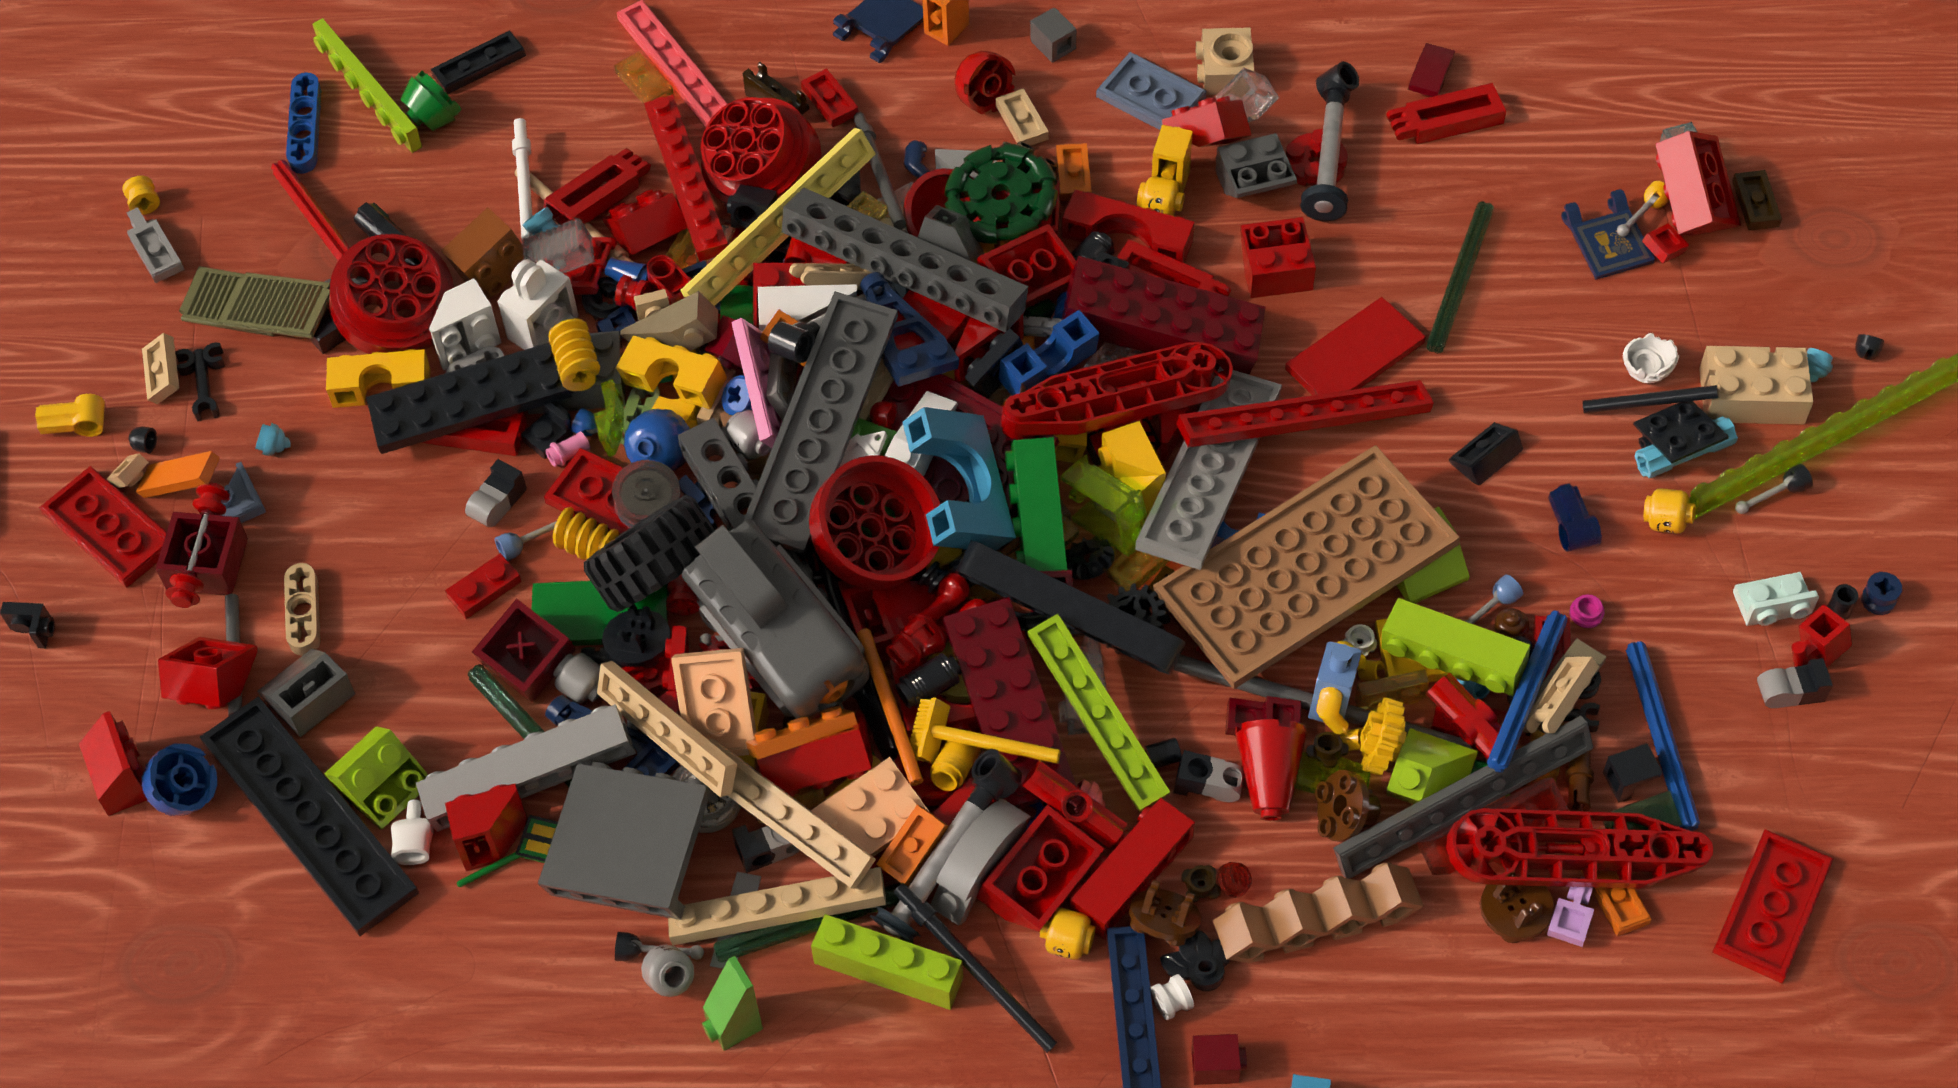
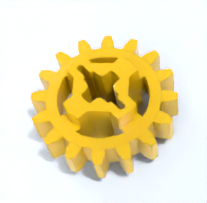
M1384 697L1382 703L1379 702L1377 712L1371 711L1359 738V741H1361L1360 751L1362 756H1364L1361 762L1363 771L1383 775L1384 770L1388 769L1389 761L1395 762L1397 760L1398 753L1405 742L1407 734L1405 732V717L1402 716L1405 710L1403 702Z

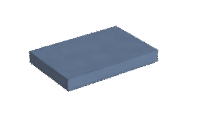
M1129 52L1096 90V97L1160 130L1163 125L1162 119L1171 117L1172 110L1189 106V108L1198 106V102L1206 98V90Z

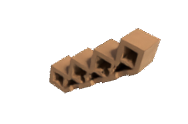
M1382 863L1372 869V873L1360 881L1344 878L1343 876L1328 878L1323 882V886L1312 894L1298 892L1294 889H1285L1276 893L1274 900L1263 907L1248 905L1244 902L1233 903L1226 907L1225 913L1214 919L1213 922L1226 960L1253 963L1264 960L1263 952L1283 947L1286 954L1312 947L1313 941L1322 936L1332 934L1333 939L1338 940L1360 934L1363 931L1362 927L1370 923L1380 921L1382 927L1397 924L1424 905L1409 868L1393 865L1392 863Z

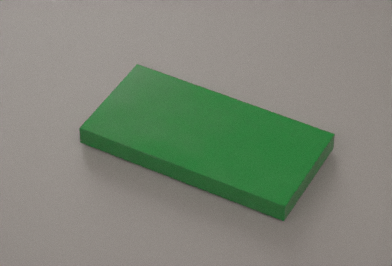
M591 581L533 583L531 610L567 636L574 646L603 645V631L609 621L629 609L628 607L618 612L609 609ZM667 584L643 600L635 603L637 609H643V606H648L651 611L659 613L668 622L669 611L666 609V599L669 593L667 592Z

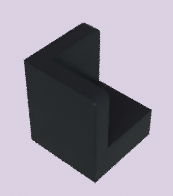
M1646 743L1608 756L1603 774L1619 803L1632 798L1636 785L1659 778L1662 770Z

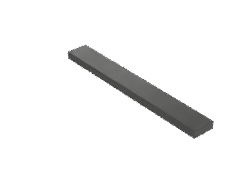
M1579 716L1560 726L1555 733H1547L1515 750L1508 768L1504 769L1503 772L1498 773L1487 765L1333 847L1341 873L1345 878L1350 879L1455 823L1471 810L1481 809L1593 749L1588 722L1582 716Z

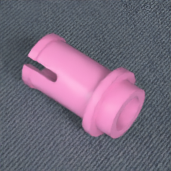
M580 431L558 444L555 442L550 443V448L546 449V455L554 467L558 465L563 467L566 465V461L572 459L580 448L590 451V445L586 436Z

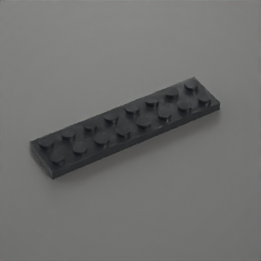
M259 696L200 736L206 748L359 937L419 894L415 884Z

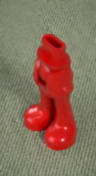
M949 573L938 585L935 601L922 612L910 615L908 623L902 628L900 633H897L892 638V643L886 648V652L899 668L905 669L909 665H917L922 659L934 653H941L945 649L949 638L944 624L939 627L936 621L948 612L956 609L966 600L969 594V585L965 578L956 573ZM975 598L967 602L957 613L987 603Z

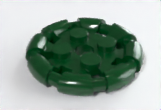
M1004 143V147L992 148V145L970 153L963 158L964 163L960 167L956 166L947 180L944 195L948 198V201L945 203V208L967 216L974 238L979 242L987 244H998L999 241L1006 240L1012 241L1038 229V225L1043 220L1047 221L1051 216L1058 197V191L1055 189L1057 179L1050 164L1044 157L1035 156L1032 149L1017 144ZM1003 159H1005V163H1004V162H995V163H994L995 160H1003ZM1029 166L1031 169L1025 174L1022 170ZM973 171L978 174L974 180L969 177ZM1042 189L1039 193L1033 194V190ZM999 191L1010 193L1004 200L993 198ZM960 198H970V201L966 202L960 200ZM1029 211L1032 212L1030 216L1026 215ZM978 217L981 221L974 222L973 220ZM1009 221L1007 228H998L997 223Z

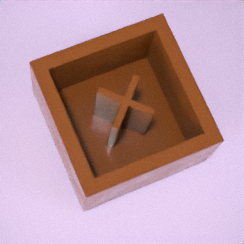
M488 207L441 250L463 281L467 282L475 279L488 300L497 295L504 285L512 279V272L521 261L525 259L532 260L513 230Z

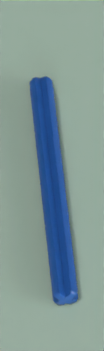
M1557 610L1552 611L1545 620L1487 760L1488 767L1498 773L1503 772L1509 766L1567 624L1566 615L1560 614Z
M1632 642L1628 644L1626 653L1680 828L1693 831L1700 825V819L1648 650L1644 642Z

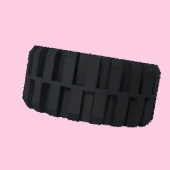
M684 495L638 522L595 552L584 562V572L609 609L616 612L622 611L679 577L683 570L700 555L695 546L713 533L715 529L693 497Z

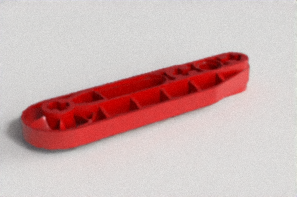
M1188 342L1054 375L1023 393L1010 396L1003 406L1001 428L1003 433L1012 439H1024L1036 435H1078L1211 401L1222 396L1229 388L1233 366L1230 358L1221 349L1207 343ZM1216 363L1220 365L1223 371L1218 372L1215 370ZM1214 376H1219L1224 380L1223 383L1214 387L1211 386Z
M1490 808L1471 810L1453 824L1447 835L1446 845L1449 860L1457 872L1471 882L1486 885L1640 889L1695 872L1706 865L1713 855L1712 842L1703 833L1692 832L1640 813ZM1522 818L1545 819V827L1524 826ZM1557 820H1580L1579 828H1562L1558 826ZM1592 821H1614V829H1594ZM1626 822L1637 823L1648 827V830H1628ZM1538 842H1571L1581 844L1546 843L1545 845H1538ZM1506 843H1510L1512 849L1507 847ZM1652 846H1655L1660 851L1661 857L1654 853ZM1538 851H1545L1546 854L1572 853L1575 855H1541L1538 854ZM1493 861L1503 866L1506 872L1497 875L1489 863ZM1471 865L1478 867L1477 870L1471 869ZM1527 869H1548L1550 878L1527 877ZM1562 870H1583L1585 879L1562 878ZM1515 871L1516 877H1508L1507 875ZM1597 871H1617L1619 880L1597 879ZM1651 872L1653 878L1649 880H1631V873Z

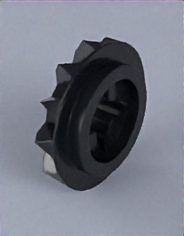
M611 277L599 278L597 294L582 295L584 310L586 314H591L595 321L599 318H608L609 314L620 308V306L615 304V291L618 282ZM602 294L609 299H613V304L603 302Z
M1097 535L1091 540L1083 537L1082 542H1071L1070 549L1065 550L1067 570H1072V578L1077 580H1088L1102 575L1112 566L1115 559L1114 549L1111 547L1108 539L1100 540ZM1091 553L1089 562L1086 563L1084 555Z

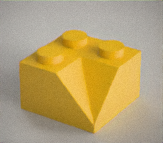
M1140 421L1102 433V447L1098 449L1101 466L1098 467L1100 480L1104 486L1109 485L1112 491L1111 500L1117 512H1122L1126 522L1149 515L1166 479V472Z

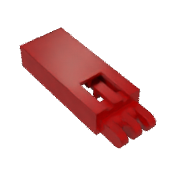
M1489 83L1408 102L1404 107L1389 110L1386 116L1388 121L1391 122L1390 125L1393 131H1395L1397 140L1414 137L1416 144H1421L1502 125L1505 121L1506 109L1494 84Z
M626 148L615 156L609 155L544 198V208L548 207L555 222L573 233L637 190L639 178L650 171L651 164L645 160L642 161L640 156L637 154L633 155V152Z
M1130 239L1117 256V258L1129 262V270L1229 296L1231 293V288L1214 280L1213 275Z
M521 412L422 443L517 456L522 442L520 434L526 430L527 419L525 412Z

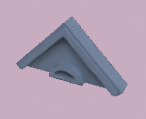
M242 462L236 463L237 469L229 485L224 487L230 495V500L224 503L226 513L223 516L239 517L241 523L265 513L266 510Z

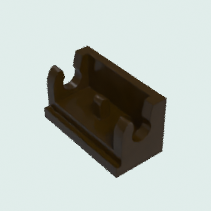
M758 63L759 71L756 76L749 68L742 73L745 95L747 97L783 100L794 106L802 115L809 110L805 94L797 90L795 95L768 75L767 67L763 63Z

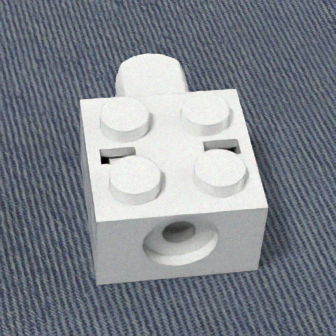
M529 259L521 261L511 275L514 285L505 290L497 301L508 340L524 350L549 343L548 335L553 326L564 320L574 319L579 316L570 278L541 259L537 263Z

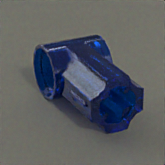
M1569 483L1560 485L1557 489L1551 491L1548 499L1559 523L1558 533L1563 549L1569 552L1600 545L1602 535L1599 522L1594 515L1589 516L1578 487L1572 486Z

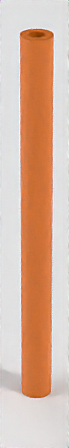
M870 629L860 630L857 636L865 648L864 656L869 665L872 679L909 784L917 786L924 780Z

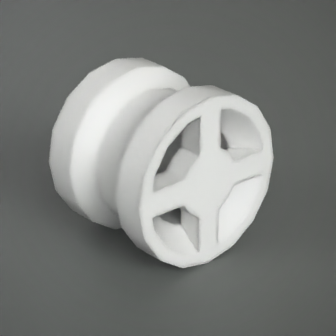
M1179 974L1170 977L1169 982L1164 985L1156 984L1150 988L1154 1003L1165 1020L1175 1017V1013L1181 1009L1188 1011L1194 1008V1001L1190 990Z

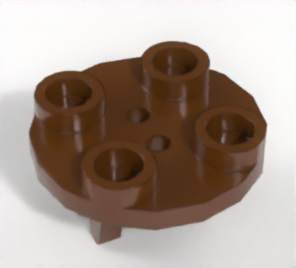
M1515 872L1507 875L1508 877H1516ZM1486 885L1479 902L1481 914L1487 926L1508 943L1526 941L1539 936L1548 928L1554 913L1553 898L1546 886Z
M1153 880L1151 888L1149 887L1148 890L1139 892L1132 898L1129 909L1131 917L1130 926L1138 933H1147L1153 937L1164 939L1170 945L1182 946L1186 943V939L1193 937L1200 928L1202 916L1198 907L1193 904L1195 895L1187 893L1185 898L1178 893L1159 889L1160 882Z

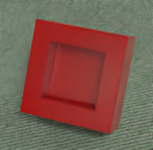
M1669 223L1647 233L1642 240L1662 264L1685 253L1689 247V244Z

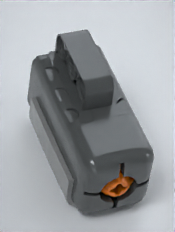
M746 520L731 531H728L722 525L695 546L700 555L683 570L682 578L703 603V606L699 608L729 648H744L748 672L786 717L794 716L795 719L808 717L809 720L821 717L820 712L822 710L840 706V703L845 702L867 683L870 677V670L864 656L865 648L782 546L778 545L775 547L754 520Z

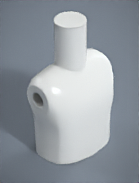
M413 799L408 801L406 819L395 821L391 826L393 843L391 857L397 864L417 865L429 860L433 827L426 818H421L422 803L419 800Z

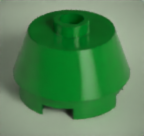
M423 70L414 78L411 76L400 99L409 109L405 114L417 126L423 123L432 132L455 121L454 117L462 110L457 102L452 101L444 89Z

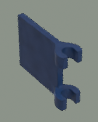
M864 0L848 14H839L834 18L833 24L838 26V29L833 32V36L844 41L855 27L873 38L870 46L875 48V51L870 54V58L881 63L886 59L895 44L923 22V6L912 0Z

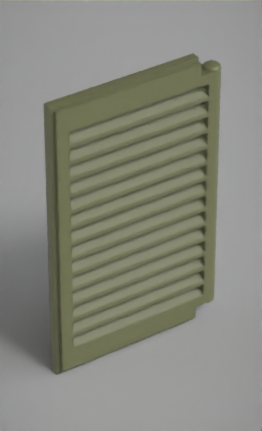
M199 266L180 307L179 312L183 314L181 320L219 327L216 323L238 279L244 278L245 274ZM227 328V329H233V330H238V331L256 333V334L267 335V336H274V335H275V334H273V333H265V332H258V331H250V330H242V329H235V328Z
M246 272L244 278L238 279L216 325L219 327L313 339L329 305L330 283Z

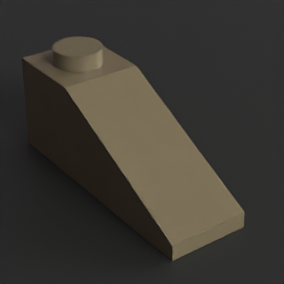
M697 291L622 329L620 335L628 342H630L633 335L644 339L652 337L662 344L672 347L680 345L692 351L717 338L718 309Z

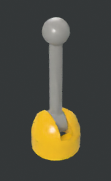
M1654 181L1647 187L1644 193L1645 204L1626 224L1618 226L1617 233L1619 236H1627L1631 226L1650 207L1659 209L1670 201L1664 193V182Z

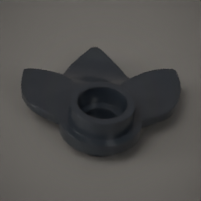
M1201 930L1193 937L1187 938L1186 943L1179 946V951L1160 957L1161 965L1168 975L1172 977L1179 974L1183 980H1190L1201 991L1217 989L1225 977L1224 967L1232 961L1226 960L1220 940L1216 939L1211 942L1209 937Z

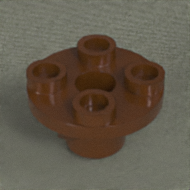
M1338 770L1331 774L1326 781H1321L1316 786L1315 798L1318 801L1317 829L1320 836L1332 841L1344 842L1358 835L1363 827H1370L1377 822L1381 812L1380 801L1373 794L1372 789L1367 788L1364 779L1358 773L1349 770Z

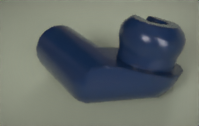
M913 140L905 148L904 167L918 179L925 173L930 172L922 163V158L925 157L923 152H927V145L922 141Z

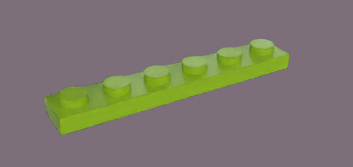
M322 18L314 22L312 25L316 36L313 37V41L322 54L326 52L329 55L328 58L337 72L341 70L344 73L345 80L351 89L357 88L364 104L368 108L373 107L375 109L378 120L383 126L388 125L391 128V133L399 145L404 143L411 153L422 148L417 127Z
M1059 614L1029 630V638L1139 813L1145 807L1155 804L1160 798L1163 799L1170 795V790Z

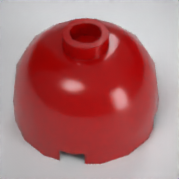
M978 51L970 54L960 63L956 70L954 78L956 93L962 103L979 114H985L984 112L989 110L994 113L998 111L996 98L1014 92L1015 85L1011 83L1012 74L1016 76L1015 69L1011 61L997 53Z

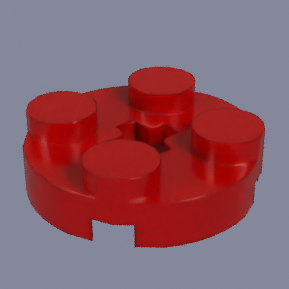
M1316 129L1312 133L1300 135L1286 147V156L1299 185L1306 186V183L1317 185L1319 163L1317 161L1310 162L1312 157L1320 158L1323 129ZM1341 142L1336 183L1342 179L1348 161L1347 151Z

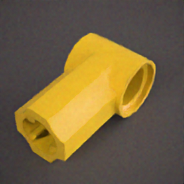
M82 394L76 397L75 402L39 405V407H36L35 413L37 429L40 434L74 431L85 437L98 436L103 431L105 400L95 394Z

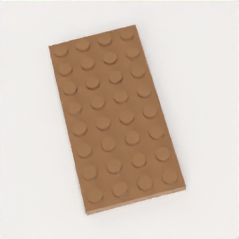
M1375 445L1211 548L1201 570L1184 565L1154 584L1153 589L1158 594L1159 599L1165 601L1167 609L1232 688L1236 689L1460 545V537Z

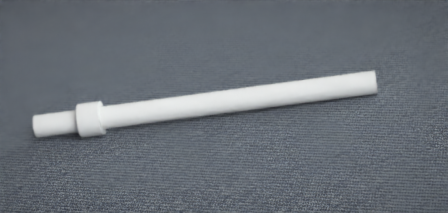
M518 118L514 120L515 139L512 141L513 155L516 156L521 240L522 245L532 258L531 261L536 263L534 235L528 233L522 226L525 221L533 216L529 171L531 141L527 138L526 120Z

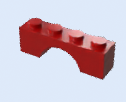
M1074 189L1062 217V237L1082 242L1093 231L1103 232L1107 235L1113 233L1130 234L1141 239L1148 248L1185 263L1193 243L1195 222L1183 217L1160 213L1150 208L1127 204L1121 200H1113L1091 192Z

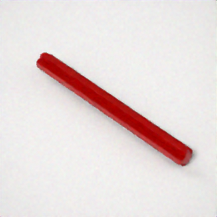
M285 160L273 163L271 166L273 175L338 261L350 246Z

